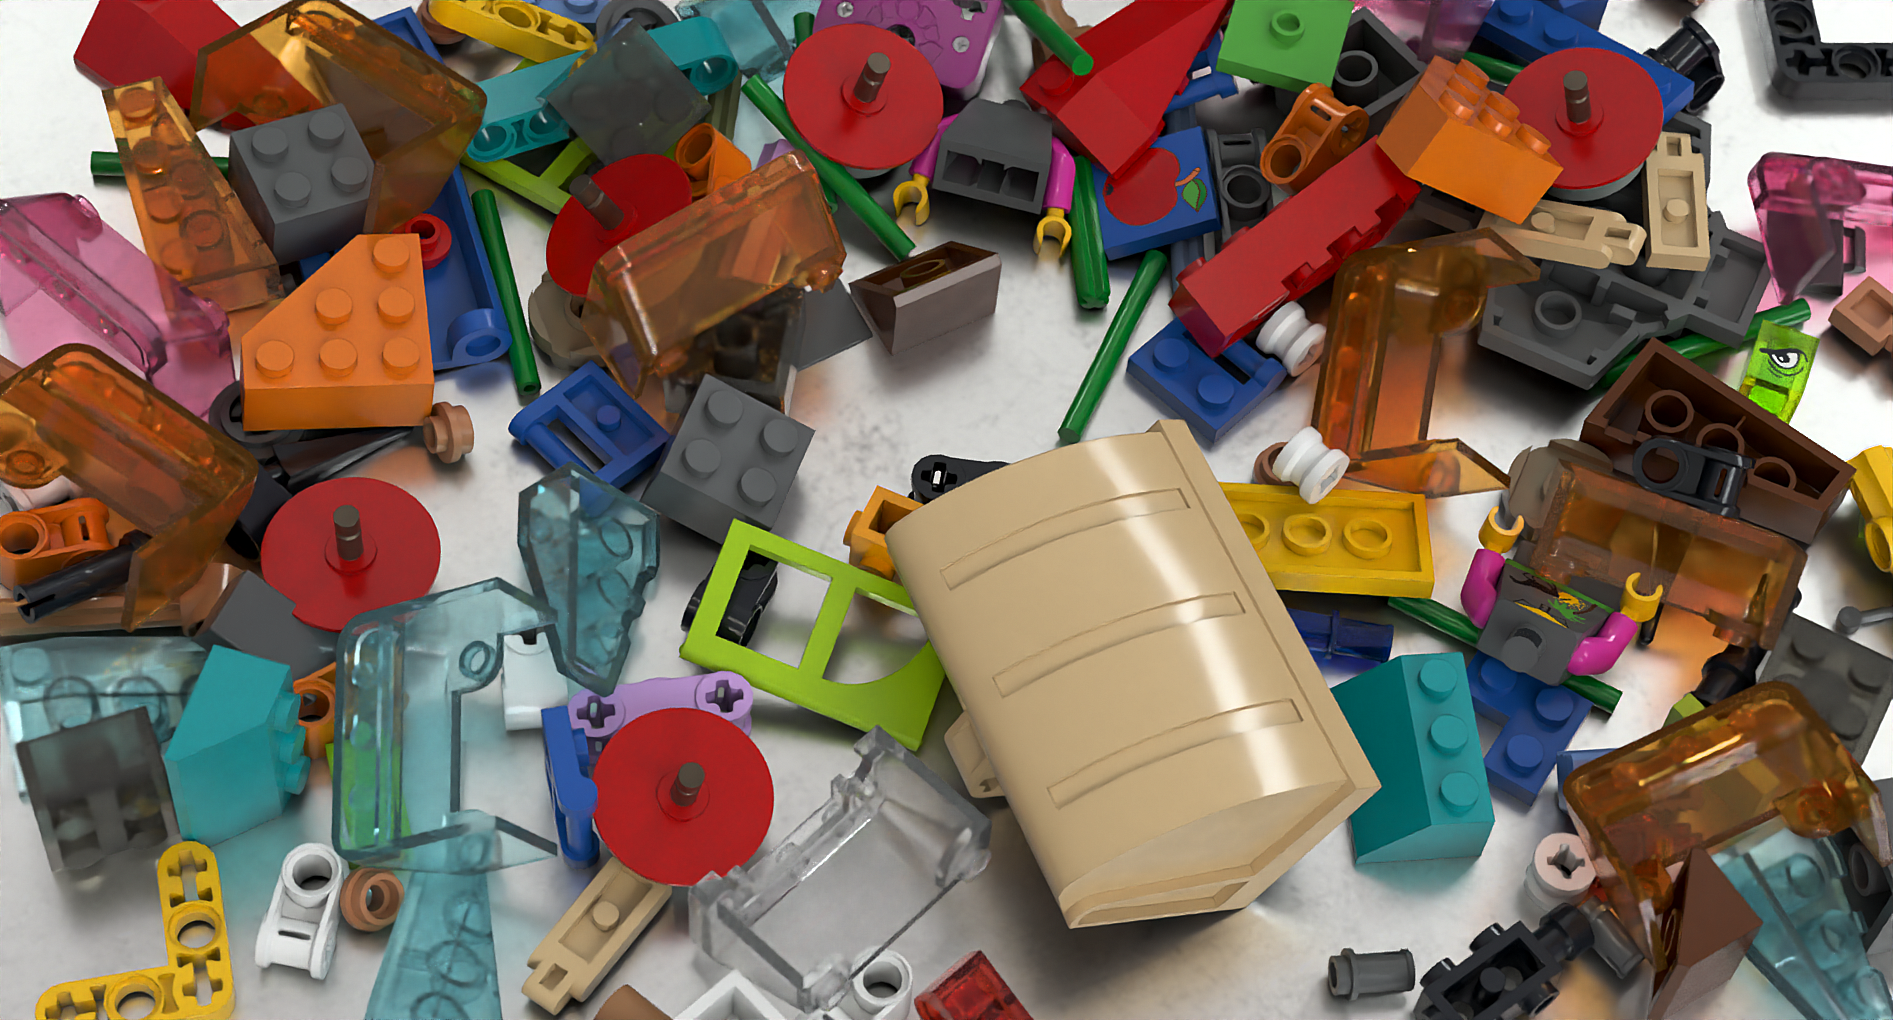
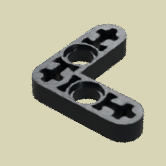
M1753 0L1770 81L1780 94L1798 100H1893V42H1822L1813 0ZM1783 19L1795 22L1801 28L1802 33L1796 35L1786 34L1777 28L1775 22ZM1844 63L1855 64L1864 70L1867 77L1861 79L1850 78L1840 70L1839 65Z

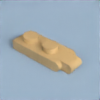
M1661 132L1654 150L1641 168L1644 230L1646 231V267L1705 272L1710 260L1704 157L1702 153H1692L1690 134Z
M1543 199L1539 200L1521 225L1485 210L1476 229L1477 247L1596 269H1604L1608 267L1609 263L1621 265L1634 264L1646 238V231L1641 226L1627 223L1626 219L1617 212Z
M613 855L532 952L527 966L534 971L525 981L521 993L553 1015L558 1014L572 996L578 1001L584 1002L672 895V886L656 883L639 876L625 867Z

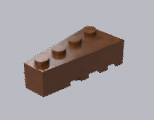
M1655 337L1650 339L1587 416L1579 437V441L1587 443L1607 455L1615 465L1614 469L1634 476L1632 470L1633 456L1637 447L1646 438L1655 435H1669L1699 445L1708 444L1757 459L1755 468L1747 470L1737 501V506L1741 509L1739 517L1807 544H1811L1842 504L1857 471L1856 468ZM1656 447L1645 454L1642 465L1649 477L1655 480H1665L1671 478L1679 468V461L1673 451L1665 447ZM1726 468L1721 470L1715 494H1719L1727 471Z

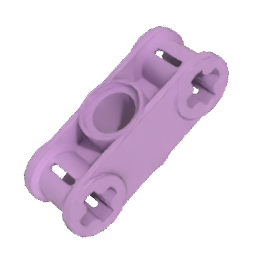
M718 671L712 674L679 678L656 677L638 683L589 687L576 693L571 698L567 707L572 729L584 728L590 758L589 767H595L604 747L621 728L642 715L660 709L693 708L707 711L730 721L746 735L750 736L752 718L749 712L753 704V691L749 682L741 675L731 671ZM720 687L724 688V697H718V689ZM592 703H596L597 712L591 713L590 710ZM720 710H727V713H721ZM591 726H601V728L592 729ZM596 742H602V750L599 752L596 751Z

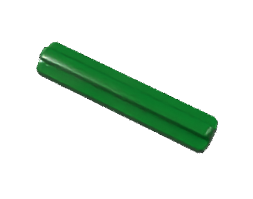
M1081 155L1073 157L1076 164L1071 211L1066 213L1065 217L1071 227L1069 244L1078 303L1085 309L1092 307L1103 308L1109 303V296L1111 294L1103 247L1092 165L1086 156Z

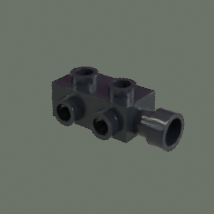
M1568 903L1559 904L1541 917L1539 928L1532 933L1521 920L1507 930H1504L1499 923H1494L1484 929L1470 943L1468 949L1473 954L1455 965L1447 957L1425 973L1419 982L1424 989L1420 993L1413 1013L1417 1016V1020H1464L1459 1013L1463 1014L1468 1020H1514L1523 1012L1529 1018H1533L1545 1010L1560 993L1555 987L1564 970L1559 962L1563 959L1573 961L1591 948L1595 943L1593 930L1584 915ZM1506 978L1514 981L1517 987L1513 990L1504 989Z

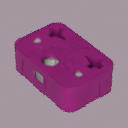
M821 0L812 32L814 34L834 25L856 23L883 28L902 38H908L909 43L922 53L934 69L941 85L943 96L964 101L974 97L981 88L990 53L1001 28L1005 9L1003 0ZM973 1H980L983 13L975 12L971 20H965L962 8L970 9Z

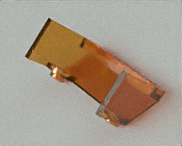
M291 0L198 50L188 128L197 133L235 111L246 116L255 124L261 125L343 103L366 149L375 161L362 235L388 234L434 204L483 124L487 106V95L475 83L340 0Z
M795 149L775 158L621 242L596 262L593 267L579 323L622 389L633 400L642 396L648 375L655 372L658 377H664L688 361L689 355L686 350L692 345L695 335L786 284L793 282L796 288H803L809 285L813 291L820 290L822 294L833 289L837 278L843 273L842 266L847 253L817 171L803 150Z
M1490 227L1361 250L1349 256L1339 267L1334 280L1310 426L1322 435L1323 444L1330 450L1340 449L1349 457V465L1341 478L1400 493L1425 494L1426 499L1510 489L1511 477L1459 438L1427 440L1442 338L1464 334L1480 321L1486 308L1488 289L1540 280L1541 269Z
M83 343L63 344L0 383V480L19 489H36L49 484L63 475L152 537L146 544L134 551L132 555L120 623L122 628L131 633L199 582L255 491L259 465L253 454L100 349Z
M1559 458L1551 476L1526 556L1528 565L1535 568V574L1565 585H1570L1572 576L1581 578L1587 576L1624 589L1627 578L1633 573L1639 572L1641 577L1635 591L1637 594L1651 596L1661 584L1663 592L1660 602L1701 616L1706 621L1716 625L1712 636L1744 648H1748L1751 639H1754L1761 648L1772 652L1774 651L1809 557L1793 540L1738 519L1692 507L1684 501L1650 492L1635 483Z
M1766 681L1754 685L1574 769L1566 777L1563 784V795L1568 813L1607 899L1656 973L1668 968L1655 917L1670 907L1675 895L1672 878L1665 868L1685 860L1692 847L1706 850L1779 816L1791 832L1809 839L1828 837L1851 827L1882 868L1893 863V853L1881 791L1796 686L1784 681Z

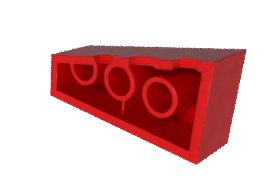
M1377 134L1338 164L1322 173L1297 195L1289 196L1277 204L1265 216V219L1250 229L1249 226H1246L1233 234L1221 246L1220 249L1222 251L1208 262L1204 257H1200L1177 275L1175 280L1179 286L1168 302V306L1211 359L1268 321L1283 305L1290 301L1298 300L1391 234L1422 189L1414 179L1405 176L1376 143L1379 137Z

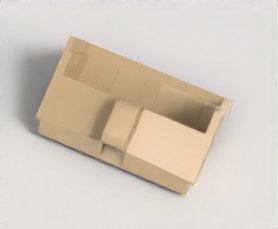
M1184 419L1158 420L1144 433L1123 434L1088 440L1014 462L939 496L894 523L887 531L884 540L889 557L964 710L944 735L947 748L970 795L978 798L1006 797L1070 929L1246 908L1382 788L1380 781Z

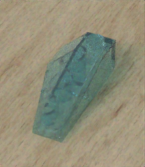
M569 461L519 492L517 544L557 672L595 694L606 698L614 693L630 649L631 641L628 632L631 623L643 613L646 601L641 597L647 582L655 578L660 565V515L575 462Z
M58 637L0 647L1 703L19 797L86 787L105 778V770L137 755L145 759L161 751V744L172 739L210 653L193 642L194 637Z
M1808 798L1709 854L1763 922L1745 957L1806 1020H1893V1000L1884 974L1870 966L1860 937L1869 932L1862 911H1851L1841 882V878L1849 875L1843 855Z
M420 848L369 998L364 1020H502L484 859Z

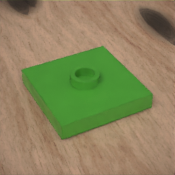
M1235 0L1217 58L1215 71L1297 93H1302L1308 86L1318 82L1331 88L1355 2L1348 0Z

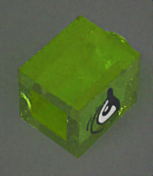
M1763 319L1749 350L1736 391L1789 425L1804 394L1820 338L1802 333L1794 327L1778 325Z

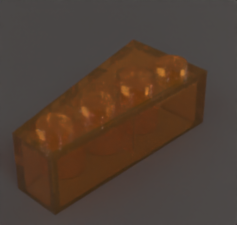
M159 76L101 90L166 327L284 298L278 262L162 78Z

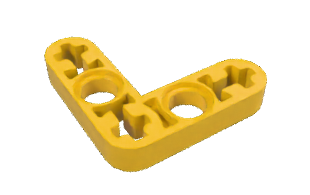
M429 0L428 3L430 14L440 24L538 63H544L587 50L595 45V42H593L594 36L583 25L522 0Z
M183 841L168 848L163 852L158 861L157 876L168 965L54 985L41 994L37 1001L35 1019L58 1020L61 1018V1008L74 1006L77 1013L74 1020H98L95 1000L104 999L103 1005L108 1020H128L117 1013V1007L121 999L133 992H145L155 999V1006L151 1013L139 1020H227L235 1008L236 992L221 878L214 853L206 845L196 841ZM195 865L197 871L195 879L199 900L186 902L185 891L180 878L183 866ZM192 921H205L215 928L212 940L199 948H189L177 940L181 928ZM207 966L210 986L214 993L211 996V1004L198 1006L197 999L195 998L197 983L194 968Z

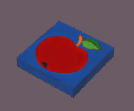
M1200 126L1157 138L1116 181L1091 163L1103 247L1109 261L1222 229L1206 138Z

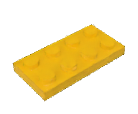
M1218 482L1276 590L1431 599L1435 578L1425 494L1332 489L1317 503L1309 504L1301 498L1298 486Z

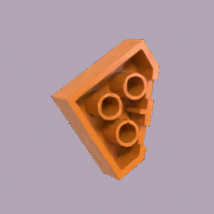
M1435 55L1391 114L1392 116L1385 124L1376 143L1405 176L1521 225L1563 171V167L1547 152L1551 146L1550 141L1533 127L1525 123L1521 124L1516 119L1520 113L1518 107L1498 92L1490 91L1486 87L1490 78L1477 66L1465 59H1461L1458 65Z
M419 233L357 235L241 337L239 382L243 431L423 426L424 419L431 416L435 382Z

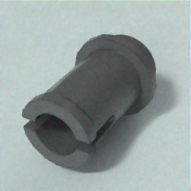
M1593 895L1578 910L1584 915L1593 930L1595 943L1592 947L1617 972V976L1622 980L1651 953V950L1647 946L1645 947L1610 911L1614 906L1610 900L1603 903L1596 895Z
M1343 948L1340 955H1333L1329 958L1328 978L1330 988L1334 995H1344L1348 1001L1356 1000L1359 993L1398 990L1412 991L1416 979L1413 955L1408 948L1400 949L1399 951L1355 954L1352 948Z

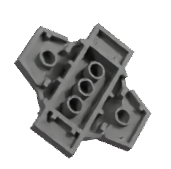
M1679 111L1663 125L1662 132L1690 134L1692 153H1702L1704 157L1707 201V189L1710 184L1712 124ZM1641 170L1625 187L1603 198L1588 201H1571L1554 197L1548 193H1545L1541 198L1543 200L1617 212L1626 219L1627 223L1637 224L1644 229ZM1423 184L1412 210L1413 214L1465 235L1461 249L1472 254L1476 264L1482 271L1477 344L1586 390H1589L1643 339L1656 338L1663 335L1678 339L1684 327L1739 350L1782 254V251L1728 229L1720 210L1712 212L1708 205L1710 260L1705 272L1646 267L1645 241L1634 264L1621 265L1609 263L1608 267L1604 269L1477 247L1476 229L1485 210L1426 184Z

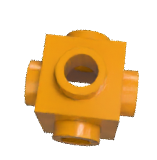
M877 485L864 511L856 510L847 526L843 544L850 547L848 564L903 586L887 552L884 537L894 523L924 504Z

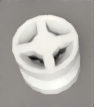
M1290 301L1277 310L1267 321L1257 337L1256 346L1266 355L1275 354L1282 360V365L1287 368V373L1292 377H1296L1307 370L1321 355L1330 340L1331 332L1322 323L1312 324L1305 318L1304 308L1295 301Z
M1309 426L1299 431L1284 446L1273 464L1272 473L1282 482L1292 481L1299 487L1301 498L1309 504H1315L1323 499L1339 482L1349 465L1350 459L1340 449L1330 450L1325 446L1322 441V435L1312 426Z
M1569 833L1551 834L1542 839L1525 871L1524 886L1527 895L1534 904L1545 911H1551L1561 903L1571 904L1575 908L1580 906L1597 874L1598 861L1595 851L1585 840ZM1561 864H1563L1570 870V872H1572L1570 876H1568L1565 871L1561 870Z

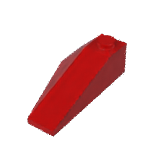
M99 0L73 55L74 64L118 94L136 99L137 95L141 94L166 102L167 110L186 115L187 111L191 110L220 120L223 128L232 131L325 108V105L213 0Z
M1135 0L1073 39L1093 58V68L1088 74L1084 76L1076 75L1053 53L1019 87V90L1032 111L1047 114L1052 118L1053 136L1059 138L1079 155L1086 156L1093 165L1116 181L1157 140L1165 126L1162 119L1163 114L1173 96H1181L1190 81L1186 75L1198 52L1208 49L1234 0Z

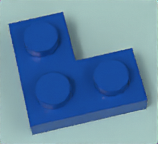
M1478 650L1466 668L1474 712L1503 728L1483 759L1487 781L1531 807L1557 766V751H1566L1588 717L1594 703L1561 684L1559 686L1549 685L1524 672L1513 671L1504 662Z

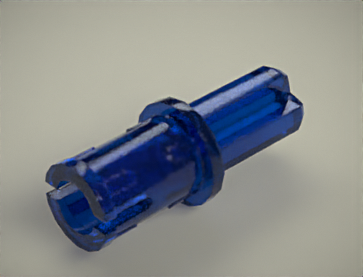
M1286 608L1308 650L1324 652V659L1330 660L1332 655L1336 654L1380 662V664L1389 661L1394 635L1393 625H1381L1341 618L1337 610H1332L1329 616Z

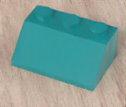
M213 645L163 757L182 842L196 841L210 848L281 816L291 793L299 795L304 789L310 771L311 759L304 755L303 745L306 728L299 724L298 718L301 696L294 693L289 665Z
M1463 652L1400 655L1330 688L1382 785V788L1348 817L1355 864L1481 856L1495 824V817Z

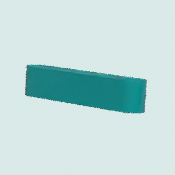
M692 17L471 84L459 90L452 97L449 103V113L469 156L476 161L491 162L716 93L725 89L733 82L738 73V64L716 22L708 17Z

